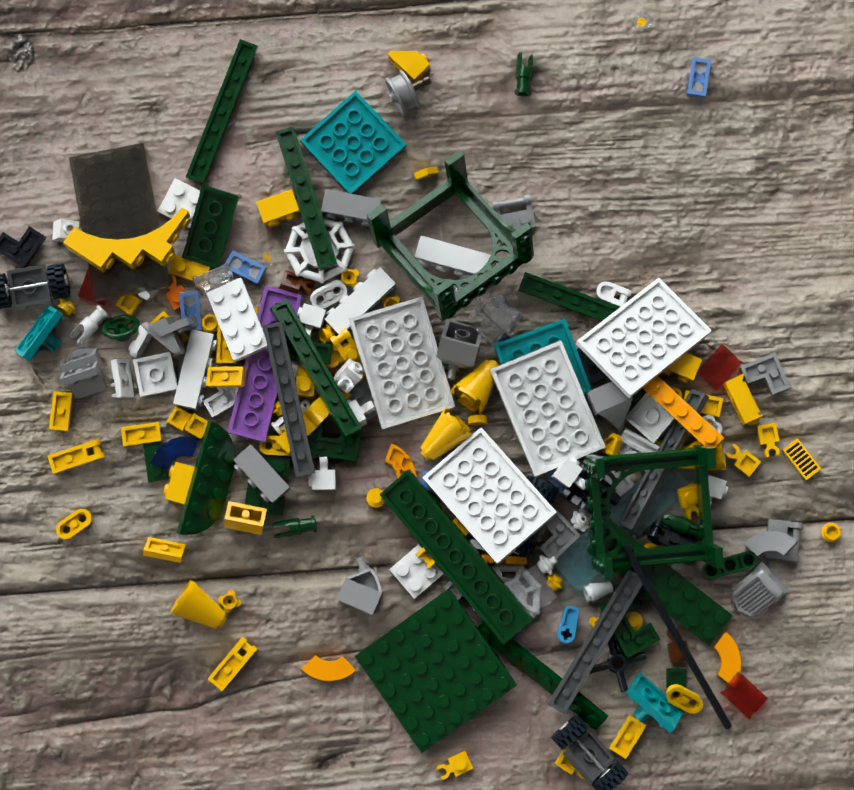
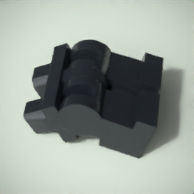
M582 464L581 468L583 470L578 476L585 480L588 479V474L584 471V465ZM603 478L600 479V482L603 486H611ZM572 483L570 488H565L561 496L591 515V511L587 509L589 491H586V488L585 490L580 489L574 483ZM600 489L603 494L601 497L605 498L607 495L606 491ZM617 489L614 490L610 499V503L614 506L621 500L619 494L615 492ZM605 510L602 511V516L606 515Z

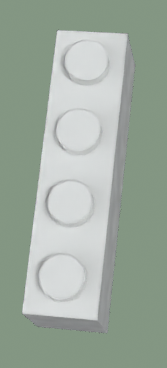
M420 236L415 259L424 267L432 265L436 266V269L439 271L447 272V270L454 271V274L457 276L465 277V275L472 276L480 271L491 255Z
M381 267L377 270L373 269L367 275L368 279L364 283L359 282L353 288L354 292L350 296L345 295L339 301L340 305L336 309L331 308L325 314V322L331 326L337 335L342 333L341 330L344 328L348 331L351 329L348 318L370 312L396 287V283Z
M191 329L173 402L175 406L197 411L199 406L202 407L204 401L202 392L203 388H207L206 376L208 367L213 365L212 351H216L217 340H215L214 334Z

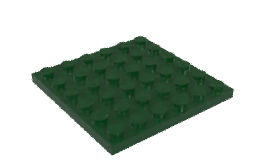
M450 588L355 655L357 661L421 753L517 686L513 677Z

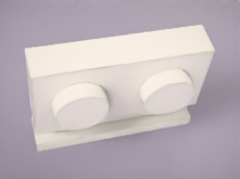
M625 428L621 435L622 445L618 455L658 451L660 446Z

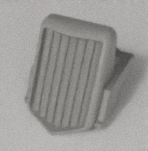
M191 316L174 322L173 317H167L154 323L144 322L142 327L173 354L180 355L186 353V348L179 333L191 330V325L195 324V320Z
M78 347L66 359L60 362L59 368L62 374L59 381L62 386L67 384L71 386L76 398H82L103 391L106 388L98 348Z
M760 562L732 588L737 610L757 618L770 610L788 591L763 562Z

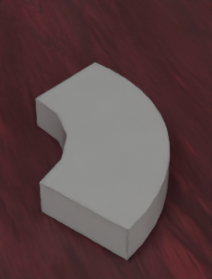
M767 531L754 535L744 544L757 557H761L763 554L772 551L787 556L799 542L785 533Z

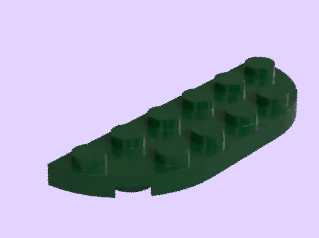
M212 421L207 422L176 533L194 535L207 530L218 519L224 507L234 471L236 453L230 435L224 428Z

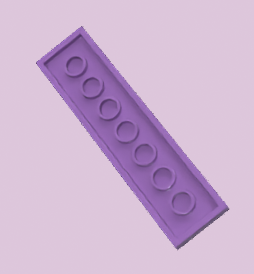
M265 285L257 314L262 328L263 325L277 322L270 311L271 306L287 299L297 315L302 295ZM268 348L246 357L244 365L246 368L245 385L238 388L227 431L228 434L264 443L277 396Z

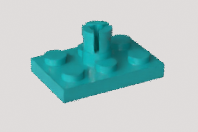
M47 305L14 351L27 361L36 357L41 344L54 352L62 340L53 335L51 330L61 323L63 314Z
M639 672L626 691L629 698L640 705L634 711L635 717L640 722L645 723L652 716L668 732L671 733L675 729L684 711L670 704L666 695L644 674Z

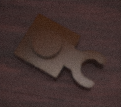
M285 270L280 289L298 294V291H302L304 295L311 296L315 282L311 280L304 281L302 276L297 277L295 273Z
M677 628L678 632L682 637V629ZM667 630V636L672 640V643L667 644L670 663L686 661L669 630Z

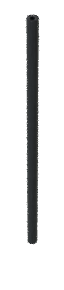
M628 543L621 546L622 550L725 729H729L732 726L632 549Z

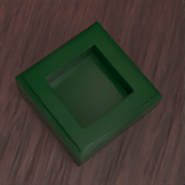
M666 668V688L673 684H679L686 688V668Z

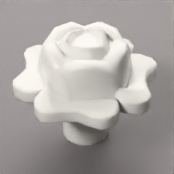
M579 509V512L574 511L573 518L571 519L574 529H580L582 532L586 531V528L589 529L588 519L591 518V515L582 509Z
M540 555V560L537 562L538 568L543 574L549 573V575H552L553 565L558 563L555 556L549 559L544 555Z

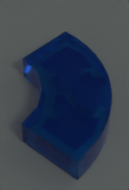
M184 436L169 440L154 453L149 464L169 469L172 462L177 458L184 456L193 457L198 438Z

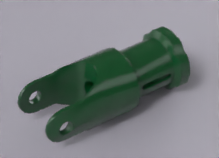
M519 52L516 65L517 89L515 94L522 97L530 96V81L533 76V55L529 56L528 67H525L522 62V52Z
M669 514L661 518V522L675 532L684 536L686 534L693 536L698 541H701L700 525L691 522V519L683 516L674 517Z
M312 515L311 518H292L272 523V526L285 525L290 528L285 533L275 534V538L301 535L303 532H317L315 515Z

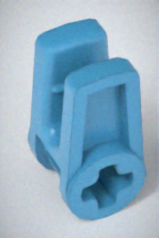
M566 606L564 608L556 635L561 643L572 642L575 638L579 609L576 607ZM567 629L568 633L571 634V637H567L566 640H564V636L561 635V632H564Z

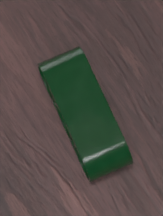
M752 551L724 557V564L727 560L733 562V569L731 571H728L725 565L724 568L714 567V575L709 576L706 573V568L709 564L705 563L701 567V575L709 580L751 569L757 565L758 557ZM745 555H749L752 558V563L749 566L743 562Z

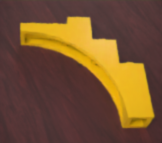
M182 207L171 220L160 228L148 234L130 239L99 238L86 234L74 227L63 243L68 250L103 273L106 269L112 267L115 261L114 258L134 270L136 266L142 264L145 258L144 255L164 267L166 263H170L174 258L175 251L171 243L174 244L178 240L179 232L182 228L185 229L189 225L191 220L188 210Z

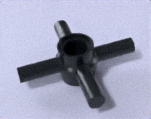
M612 635L608 641L610 655L607 661L594 665L590 674L608 669L616 673L622 693L628 689L624 675L627 665L645 660L646 655L645 652H641L626 659L622 653L618 652ZM619 657L622 660V665L616 669L613 667L612 661L614 658Z

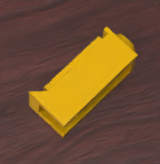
M744 374L722 385L741 425L748 424L750 427L758 423V418L763 415L758 414L760 411L746 382L742 381Z

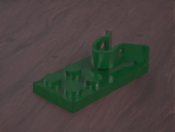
M208 184L202 185L182 258L219 269L237 204L242 195L217 189Z

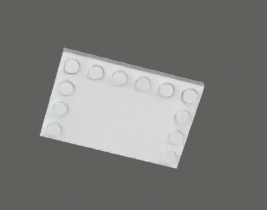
M657 278L578 339L576 345L628 398H631L706 338L712 330L660 278Z
M423 297L348 318L381 429L443 411L446 407L449 409L455 407L442 361L436 357L438 347Z
M562 341L490 369L534 477L559 467L564 458L568 457L570 459L573 457L579 459L606 447Z
M479 428L472 436L422 477L498 565L557 515L555 509L482 428Z

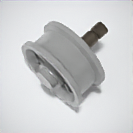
M401 70L399 75L391 79L385 78V83L389 90L390 100L393 104H396L400 113L405 116L408 110L414 107L417 109L421 107L415 91L430 84L431 80L427 76L411 84L407 75Z

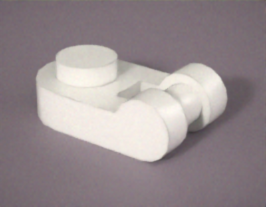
M607 281L600 283L596 289V295L600 300L618 307L624 305L632 293L629 289ZM616 292L621 294L619 300L614 298Z
M142 325L138 328L139 335L137 339L131 342L128 349L130 356L136 359L140 358L152 338V335Z

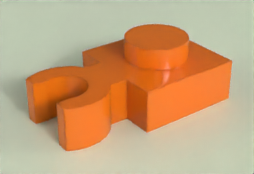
M171 275L173 283L168 285L165 280H162V284L166 289L170 290L165 294L174 311L180 309L179 292H186L183 285L177 287V279L174 275Z

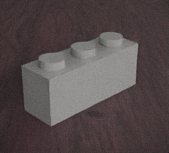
M325 189L321 213L325 215L326 219L336 220V218H340L346 223L362 222L363 226L369 227L367 214L382 204V200Z
M251 444L234 459L237 463L234 467L241 474L244 472L247 474L249 484L254 489L258 487L262 491L260 496L267 503L269 501L273 504L276 503L291 489Z

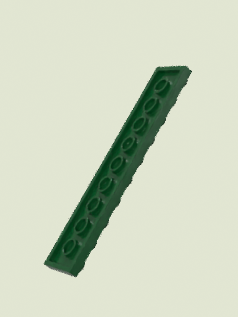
M410 469L406 470L380 494L503 645L534 619Z

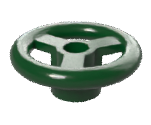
M131 315L115 316L104 323L102 333L110 339H116L120 342L127 341L138 331L140 322ZM125 320V321L122 322V323L113 324V323H115V322ZM134 323V327L129 330L128 325Z

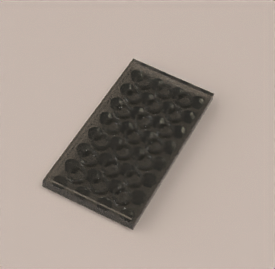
M144 143L69 157L83 232L99 238L119 240L142 236L160 228ZM144 255L145 258L142 264L136 266L133 270L114 258V264L110 269H106L104 273L88 263L95 301L171 287L167 263L163 267Z

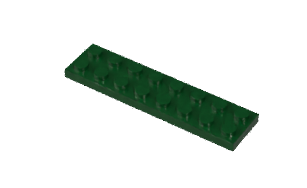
M611 521L614 530L624 541L636 547L646 548ZM608 528L604 529L606 531L604 538L610 534ZM615 538L607 541L606 550L611 551L617 546ZM589 546L586 551L594 556V550H591ZM668 564L643 566L642 569L669 616L706 645L710 646L733 615ZM632 567L614 571V573L623 578L628 569L633 572L635 571ZM642 585L638 592H640L642 595H644L647 599H649L652 602L644 586Z

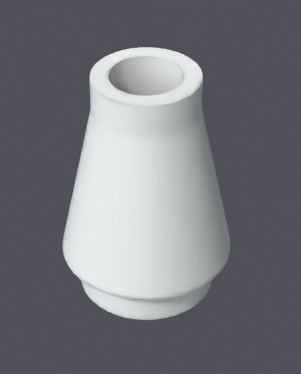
M611 582L589 583L583 587L586 601L595 602L607 594L613 593Z

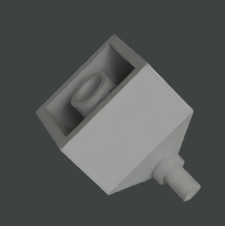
M449 319L446 320L436 357L448 365V380L454 381L456 372H459L460 368L474 367L484 329Z
M613 382L587 392L585 398L594 418L613 424L617 428L618 433H623L625 430V419L633 397L628 398Z
M362 556L356 559L359 573L345 578L337 600L374 615L383 595L382 587L376 573L370 569L369 565H366L365 559Z

